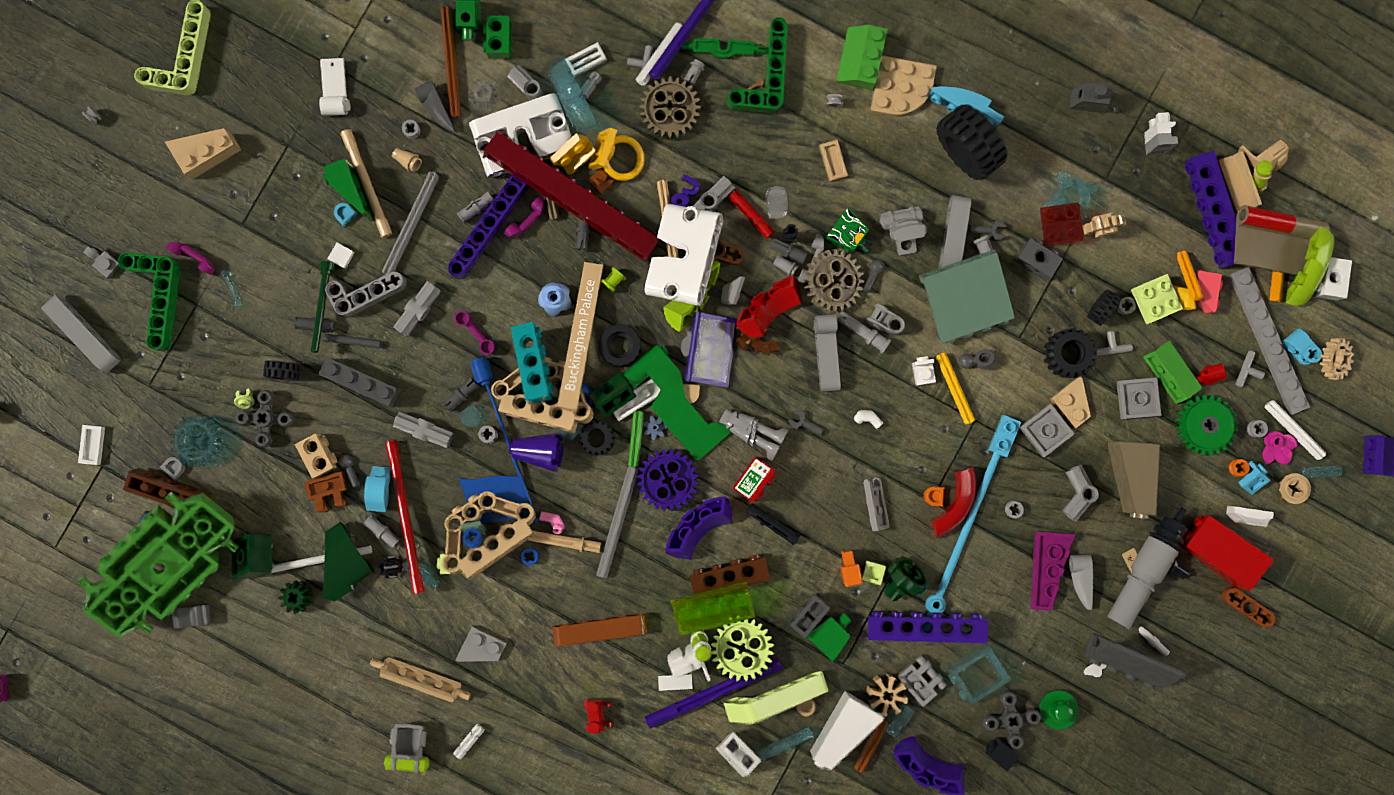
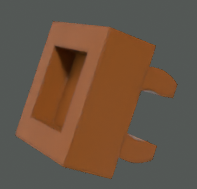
M600 168L588 179V182L602 195L615 180L603 168Z

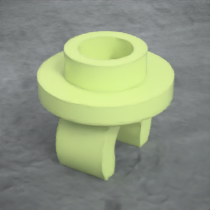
M249 388L246 389L245 395H242L240 391H236L234 404L237 407L248 409L254 405L253 393Z

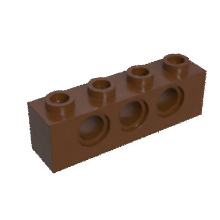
M141 468L128 472L123 488L125 491L174 507V505L165 499L171 492L180 500L201 494L202 492L209 498L212 494Z
M760 554L749 556V560L746 561L741 559L732 560L730 565L723 566L722 563L712 565V569L704 571V568L693 570V574H690L694 597L712 593V591L724 590L728 586L736 587L735 584H738L737 586L744 585V582H747V585L750 586L771 580L765 557H760ZM745 566L753 567L752 575L745 576L743 568ZM728 570L735 573V577L731 581L724 578V573ZM713 575L716 578V582L714 585H707L705 578Z

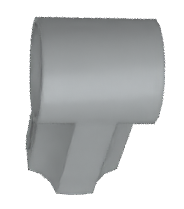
M520 65L510 70L508 78L526 95L529 101L543 96L539 83ZM531 89H537V91L534 94H529V91Z

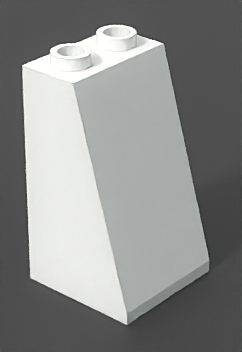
M844 691L810 750L812 759L815 761L814 763L822 769H825V767L830 770L834 768L883 721L884 717L877 709H873L869 704Z

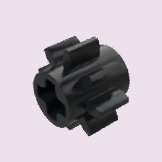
M396 555L383 556L384 560L380 561L378 566L380 574L385 575V579L398 578V573H401L403 570L401 559H396Z

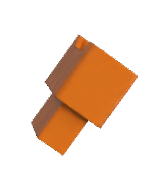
M852 550L841 551L843 564L840 565L843 584H845V587L863 584L860 566L857 562H854Z

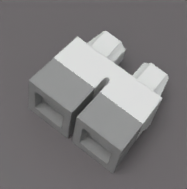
M1158 113L1156 118L1149 121L1150 129L1145 132L1146 155L1166 154L1178 144L1177 136H1171V128L1175 126L1176 122H1170V113Z

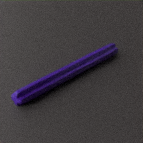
M701 0L649 72L651 78L655 80L660 78L715 0Z

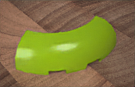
M1319 227L1310 238L1305 256L1307 262L1304 265L1303 271L1298 272L1294 281L1287 289V304L1294 306L1304 305L1310 300L1322 281L1330 263L1335 243L1334 235L1329 230Z
M713 260L704 300L700 306L675 302L673 300L664 306V315L672 328L681 332L694 321L693 316L698 309L702 310L709 299L707 293L711 284L715 285L720 262Z

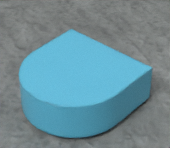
M340 203L334 209L335 218L344 227L358 215L353 207L347 203Z

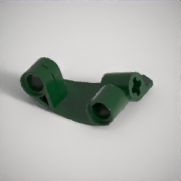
M341 521L325 531L322 599L335 602L353 590L357 582L374 572L369 562L356 549L351 540L350 533Z

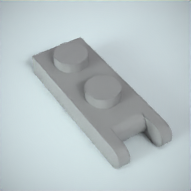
M875 477L873 485L870 479L864 480L863 484L872 531L890 528L881 479Z

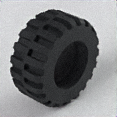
M967 104L960 105L939 121L936 132L939 136V141L943 145L942 147L956 166L970 178L984 180L1006 162L1007 149L1004 146L1003 139L1000 138V134L995 130L993 124L976 108Z

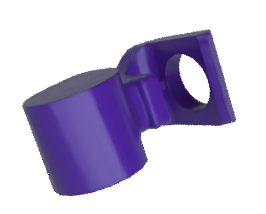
M683 175L681 180L694 187L692 189L683 187L682 193H677L672 197L671 204L688 207V196L693 197L699 193V183L697 180Z

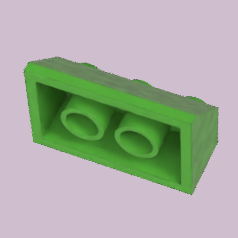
M872 25L848 27L836 83L873 91L888 29Z

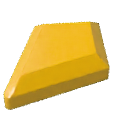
M1173 285L1183 307L1182 310L1196 309V302L1191 299L1188 288Z

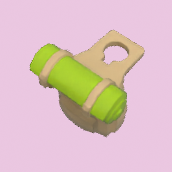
M1282 140L1270 146L1257 157L1243 145L1239 148L1238 152L1243 151L1250 160L1246 159L1249 169L1253 174L1252 177L1258 194L1267 189L1268 179L1272 177V171H1278L1288 159L1289 147Z

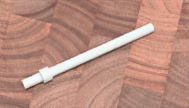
M371 546L356 548L360 555L372 553ZM324 555L273 565L272 573L324 563Z

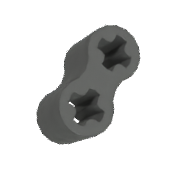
M210 604L176 608L172 613L173 628L211 624Z

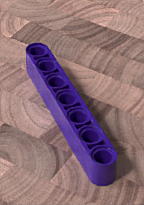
M513 175L510 176L450 261L448 272L454 278L463 279L468 275L528 190L529 185ZM512 188L517 189V193L514 196L508 195L509 190ZM500 204H506L504 211L497 210ZM495 219L494 226L487 227V221ZM483 234L484 240L477 243L476 237ZM467 250H473L471 258H465ZM461 265L462 271L459 274H454V268Z

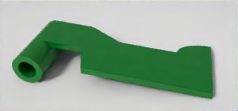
M656 345L622 375L634 389L648 377L654 381L660 388V392L651 405V409L698 462L728 436L731 431L726 429L725 425L718 422L706 423L685 398L681 372L669 359L668 355L670 353L663 345L660 347Z

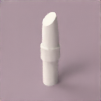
M1142 626L1139 627V633L1152 647L1164 657L1170 653L1157 637L1153 636Z

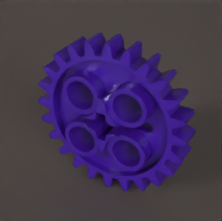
M663 449L662 455L655 451L656 457L653 458L649 455L650 462L643 461L646 467L639 468L643 472L642 475H637L638 478L642 479V482L637 483V485L643 486L639 493L645 492L646 495L643 497V500L649 498V506L653 502L656 503L655 509H658L660 505H662L663 511L666 510L667 506L673 511L674 505L681 509L680 503L683 502L687 505L686 498L693 499L690 493H697L693 488V485H699L698 482L694 481V478L699 477V475L693 474V471L697 468H691L690 465L693 461L686 462L687 455L681 458L680 451L676 455H673V449L670 450L669 454H666L665 449ZM670 462L678 464L679 469L676 473L668 471L667 467ZM661 464L664 465L667 475L673 477L671 484L676 493L675 496H672L668 484H664L662 481L665 479V476L661 470ZM654 469L659 470L661 473L660 479L656 481L650 477V472ZM677 480L685 481L686 488L679 491L675 488ZM660 487H665L668 490L666 498L658 496L657 491Z

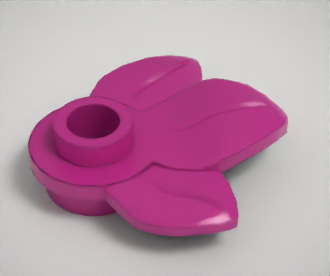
M1278 431L1269 432L1264 438L1266 447L1263 450L1262 456L1266 464L1276 460L1280 464L1288 465L1292 459L1291 450L1295 449L1298 443L1289 434L1283 435Z

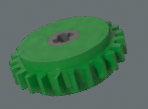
M1200 395V398L1198 396L1193 397V401L1187 400V405H1181L1183 411L1176 413L1180 416V419H1175L1179 426L1174 428L1180 431L1176 436H1182L1183 438L1180 443H1187L1186 449L1192 448V453L1199 451V455L1206 454L1211 456L1213 453L1220 454V450L1226 451L1225 445H1232L1230 439H1236L1233 432L1238 431L1237 428H1234L1238 421L1233 419L1237 414H1231L1230 412L1233 407H1226L1227 401L1221 402V397L1214 399V395H1208V397Z

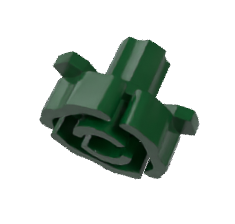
M902 556L901 558H895L893 562L887 561L885 563L893 580L885 587L884 593L892 601H898L906 593L914 596L921 595L928 588L929 581L924 571L917 564L911 568L913 564L911 559Z

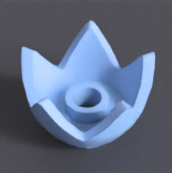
M552 282L546 284L538 296L539 305L552 317L558 315L560 311L570 309L569 288L560 283ZM552 294L557 295L555 301H552L550 298Z

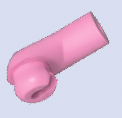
M541 511L540 521L550 522L553 533L561 534L564 530V523L560 516Z

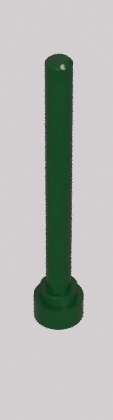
M320 261L319 271L322 277L311 344V352L314 353L319 352L327 298L325 288L329 283V277L332 276L335 270V264L328 261Z

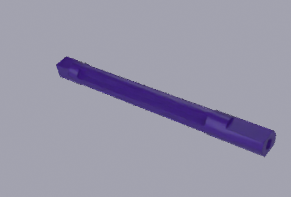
M778 657L771 659L772 663H765L768 669H760L763 675L756 672L755 679L749 675L748 681H745L744 676H741L740 681H737L736 676L645 716L647 725L651 729L782 670Z

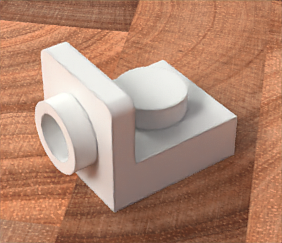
M928 356L919 357L917 362L912 363L916 386L936 382L933 368L934 359H928Z

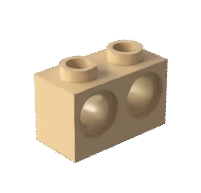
M315 433L295 444L312 479L320 478L338 468L336 464L338 460L333 452L330 453L327 447L329 443L324 435ZM314 441L317 443V450L315 452L310 447ZM321 459H325L326 466L324 469H322L319 466V462Z

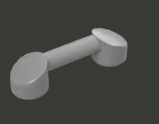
M818 233L811 246L816 249L814 257L818 258V253L824 252L823 235ZM802 268L797 281L800 284L806 283L803 279L809 276L804 273L807 271Z

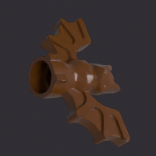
M767 326V328H766V330H765V332H764V335H766L767 332H769L770 330H772L773 327H770V328H769V327ZM743 332V335L736 339L738 346L743 351L753 347L755 354L763 352L769 356L772 352L780 350L774 340L761 342L759 341L760 337L748 336Z

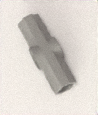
M723 176L692 207L712 212L735 187ZM706 198H712L714 200V204L712 206H706L704 204V200ZM696 213L691 216V221L695 218Z
M427 281L416 297L411 298L406 304L405 312L393 328L408 337L418 322H421L428 315L430 306L441 293V290Z
M402 412L397 414L393 427L410 433L415 438L426 442L430 441L445 448H448L454 434L449 430L435 426L432 422L421 418L417 419Z

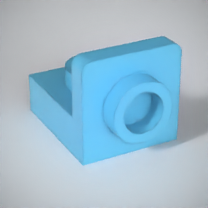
M1250 461L1249 465L1253 468V471L1238 483L1253 495L1267 484L1270 479L1266 475L1268 471L1262 464L1259 463L1257 465Z

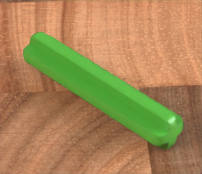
M634 411L628 463L630 467L639 466L644 419L643 411Z

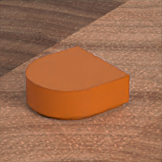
M934 486L927 488L924 492L925 502L932 506L943 507L945 488Z

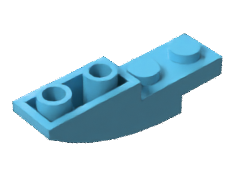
M942 86L933 87L929 93V97L934 103L944 105L949 112H952L960 105H971L979 110L995 128L1004 118V116L988 107L992 100L973 91Z

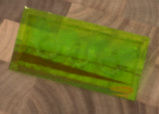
M747 581L670 600L679 636L755 617Z

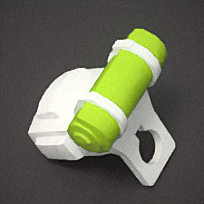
M696 629L691 635V644L684 648L678 647L668 654L669 667L674 678L702 667L707 681H711L704 662L711 656V647L708 644L706 633L701 629Z

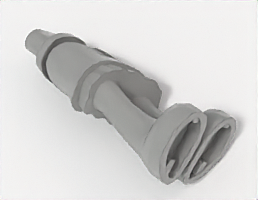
M726 409L719 422L726 425V429H729L746 443L749 442L751 446L755 443L766 450L768 460L773 461L780 446L756 435V432L768 436L781 445L789 429L781 428L775 430L759 423L758 419H754L755 417Z

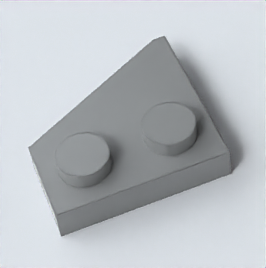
M472 626L456 661H498L508 642Z

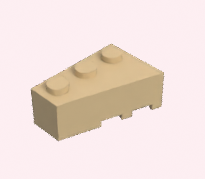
M224 128L165 142L182 172L192 179L241 151L234 136Z

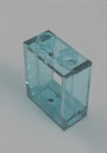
M987 644L947 668L950 673L948 678L953 685L957 684L961 690L958 692L964 702L968 701L971 705L1011 681L995 653ZM985 656L999 679L971 695L958 673Z

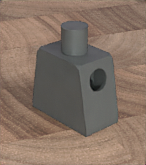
M1089 82L1077 86L1071 90L1069 109L1106 113L1110 104L1112 86Z

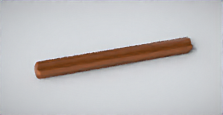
M450 6L441 7L450 116L452 118L461 117L452 9Z

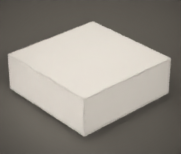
M336 243L328 260L346 269L355 252Z

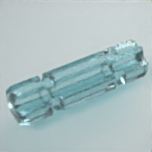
M1342 467L1302 468V475L1306 478L1341 476Z

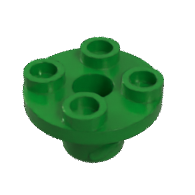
M1047 691L1039 703L1041 720L1053 729H1066L1073 725L1078 717V704L1075 698L1066 691Z

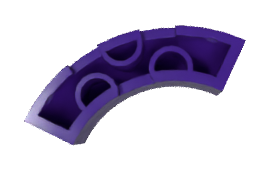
M726 496L712 498L704 501V504L694 510H689L681 518L682 521L677 528L672 530L665 553L675 558L692 560L696 545L708 531L719 525L732 523V508Z
M916 736L907 737L896 744L893 753L903 771L911 774L913 780L925 788L930 786L937 789L941 794L965 795L963 765L949 764L935 759L924 751L918 743Z

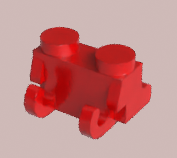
M600 698L584 700V708L588 712L587 732L591 734L601 733L605 731L603 726H613V721H605L604 706L611 707L612 702H603Z

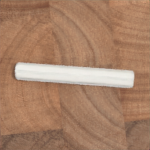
M681 23L674 24L637 76L636 81L642 86L647 84L651 78L649 72L683 26Z
M1274 400L1269 401L1265 405V408L1317 460L1322 459L1326 455V452Z

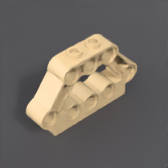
M544 356V361L548 364L549 369L556 370L553 376L548 377L549 382H562L566 362H552L551 358ZM537 359L531 360L529 366L537 364ZM519 368L503 380L496 381L491 388L492 395L501 401L498 411L503 415L574 434L578 423H589L594 417L593 409L588 405L582 388L577 411L559 409L557 407L558 404L550 406L545 401L532 405L526 402L525 407L519 409V403L525 400L523 394L513 396L523 388ZM502 388H507L506 393L501 396L499 394L500 390ZM544 405L543 412L537 413V408ZM583 408L587 409L586 415L579 417V411ZM558 410H562V416L555 418V413Z
M488 491L480 495L475 494L468 499L469 502L467 504L454 508L452 514L445 520L447 538L445 557L442 560L443 569L451 574L463 572L466 578L471 580L533 537L535 534L528 525L535 520L536 513L529 504H517L496 497L492 492ZM487 498H492L493 504L485 507L484 501ZM471 509L477 510L474 518L468 517V512ZM526 509L529 510V517L522 519L520 517L521 512ZM486 512H495L518 520L513 524L504 525L498 535L488 536L482 546L470 549L467 556L462 559L464 533L461 529L462 524L480 521L482 515ZM460 520V527L453 530L452 523ZM513 529L515 531L514 536L507 539L505 537L506 531ZM497 540L498 547L495 550H490L489 544L491 541ZM476 552H481L482 558L475 562L473 555ZM452 559H457V567L454 569H450V561Z

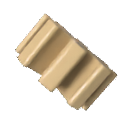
M886 674L887 680L885 685H883L882 679L878 675L875 676L873 680L880 688L875 689L867 686L866 690L870 696L876 695L875 698L869 699L868 702L873 709L881 704L878 711L883 716H888V705L892 706L895 714L901 712L900 708L895 704L896 700L905 704L908 701L905 694H897L903 689L906 690V687L900 680L893 686L896 678L892 674ZM885 691H888V692H889V695H890L889 698H886V697H885V695H884V692H885Z

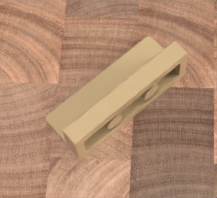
M1240 151L1233 156L1218 160L1234 214L1236 215L1243 205L1252 207L1262 205L1244 152Z

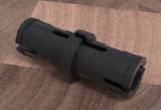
M789 224L783 230V240L785 239L786 243H792L798 236V228H795L796 225Z

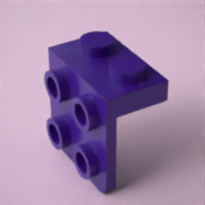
M1381 435L1365 436L1363 474L1394 476V438Z

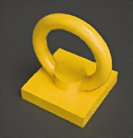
M610 127L599 133L595 144L597 152L590 158L587 168L597 170L603 167L605 172L616 180H631L638 176L643 169L645 161L643 149L634 138L626 135L616 136L617 130ZM627 143L635 150L637 163L632 171L618 173L611 167L609 161L614 154L615 144Z

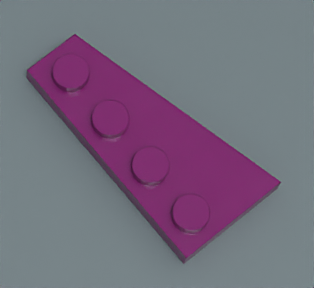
M1035 531L1030 609L1052 611L1059 588V581L1061 576H1063L1064 565L1069 556V549L1075 534Z

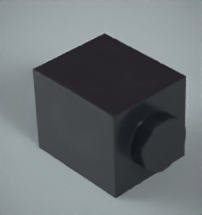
M997 737L986 746L987 750L985 753L1006 771L1019 758L1014 751Z

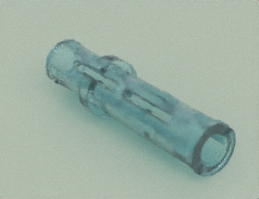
M808 726L779 741L774 740L772 744L756 751L761 762L775 755L780 756L781 752L813 739L814 736Z

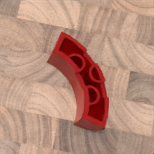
M794 275L772 284L773 288L766 293L760 292L751 300L752 304L747 310L743 309L736 324L744 334L752 337H763L767 326L778 315L801 304L800 289Z
M973 466L954 472L956 477L954 500L942 514L930 520L935 538L944 536L955 529L970 511L976 492V476Z

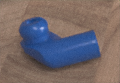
M582 382L581 388L590 407H594L595 403L589 395L593 389Z

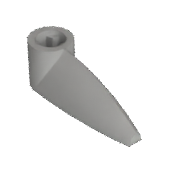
M1070 555L1069 569L1075 591L1084 607L1092 610L1091 555Z

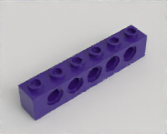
M1211 151L1191 157L1185 161V170L1191 179V189L1197 198V208L1202 213V223L1209 235L1208 242L1214 251V261L1219 269L1235 265L1236 217L1215 152ZM1201 171L1206 174V178L1201 176ZM1207 189H1209V190L1211 191L1212 196H1209V195L1207 194V192H1206ZM1212 207L1217 209V215L1213 213ZM1218 225L1222 226L1223 233L1219 231ZM1224 243L1228 244V251L1224 248Z
M872 611V614H868V640L988 644V619L983 617V614L978 613L971 614V617H965L962 613H951V616H943V613L933 612L931 616L923 615V612H911V615H904V612L894 611L892 615H887L883 611ZM885 621L893 623L891 630L883 629L882 625ZM906 621L913 624L912 629L909 631H905L902 628V624ZM946 622L952 624V629L949 632L942 630V625ZM923 623H932V629L930 631L922 630ZM970 623L972 625L971 631L963 632L961 629L962 625Z

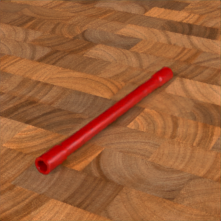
M397 440L385 442L396 493L410 569L413 594L425 592L417 558L399 461L400 455Z

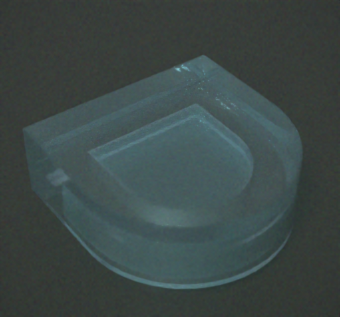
M474 404L458 414L463 424L468 427H475L481 422V413Z

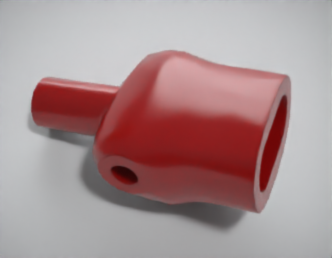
M1220 363L1217 365H1206L1200 372V376L1195 378L1199 384L1203 383L1205 386H1211L1226 380L1227 376L1223 364Z

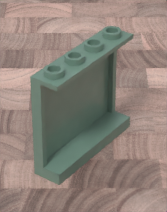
M988 251L919 275L920 282L925 286L939 336L937 340L944 344L952 343L961 336L963 338L973 335V332L979 330H990L991 326L996 324H1007L1009 320L1015 318L997 252Z

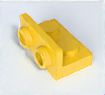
M575 134L549 159L554 165L563 166L566 172L572 175L597 150L587 136Z

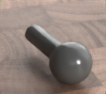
M874 260L870 264L871 273L863 288V291L866 293H870L877 276L885 270V264L881 260Z
M348 454L342 455L338 460L339 466L346 470L353 488L360 487L361 484L353 469V457Z

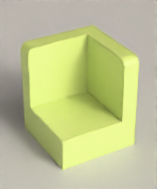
M866 561L863 575H861L862 580L881 585L886 566Z

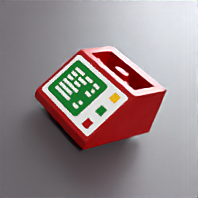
M754 457L733 486V489L752 503L754 500L759 501L764 494V491H762L763 487L766 484L770 485L776 477L773 474L775 470Z

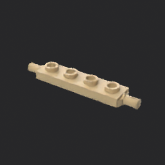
M390 657L384 661L372 658L370 666L380 669V677L452 703L457 697L467 701L470 699L471 693L461 690V683Z

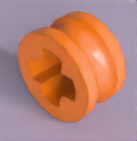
M1235 459L1230 462L1229 471L1232 475L1245 476L1249 473L1250 466L1247 461ZM1241 464V468L1243 470L1237 472L1238 468L1236 467V465Z

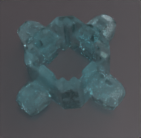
M1062 171L1057 174L1058 183H1061V185L1054 189L1053 198L1048 200L1045 206L1048 211L1058 209L1064 215L1073 212L1075 221L1079 223L1087 219L1086 212L1082 208L1090 203V195L1098 190V186L1095 182L1085 184L1084 180L1079 178L1070 181L1068 172ZM1074 186L1075 189H1078L1077 193L1082 200H1080L1081 203L1069 207L1068 204H1065L1066 200L1061 194L1063 193L1062 190Z

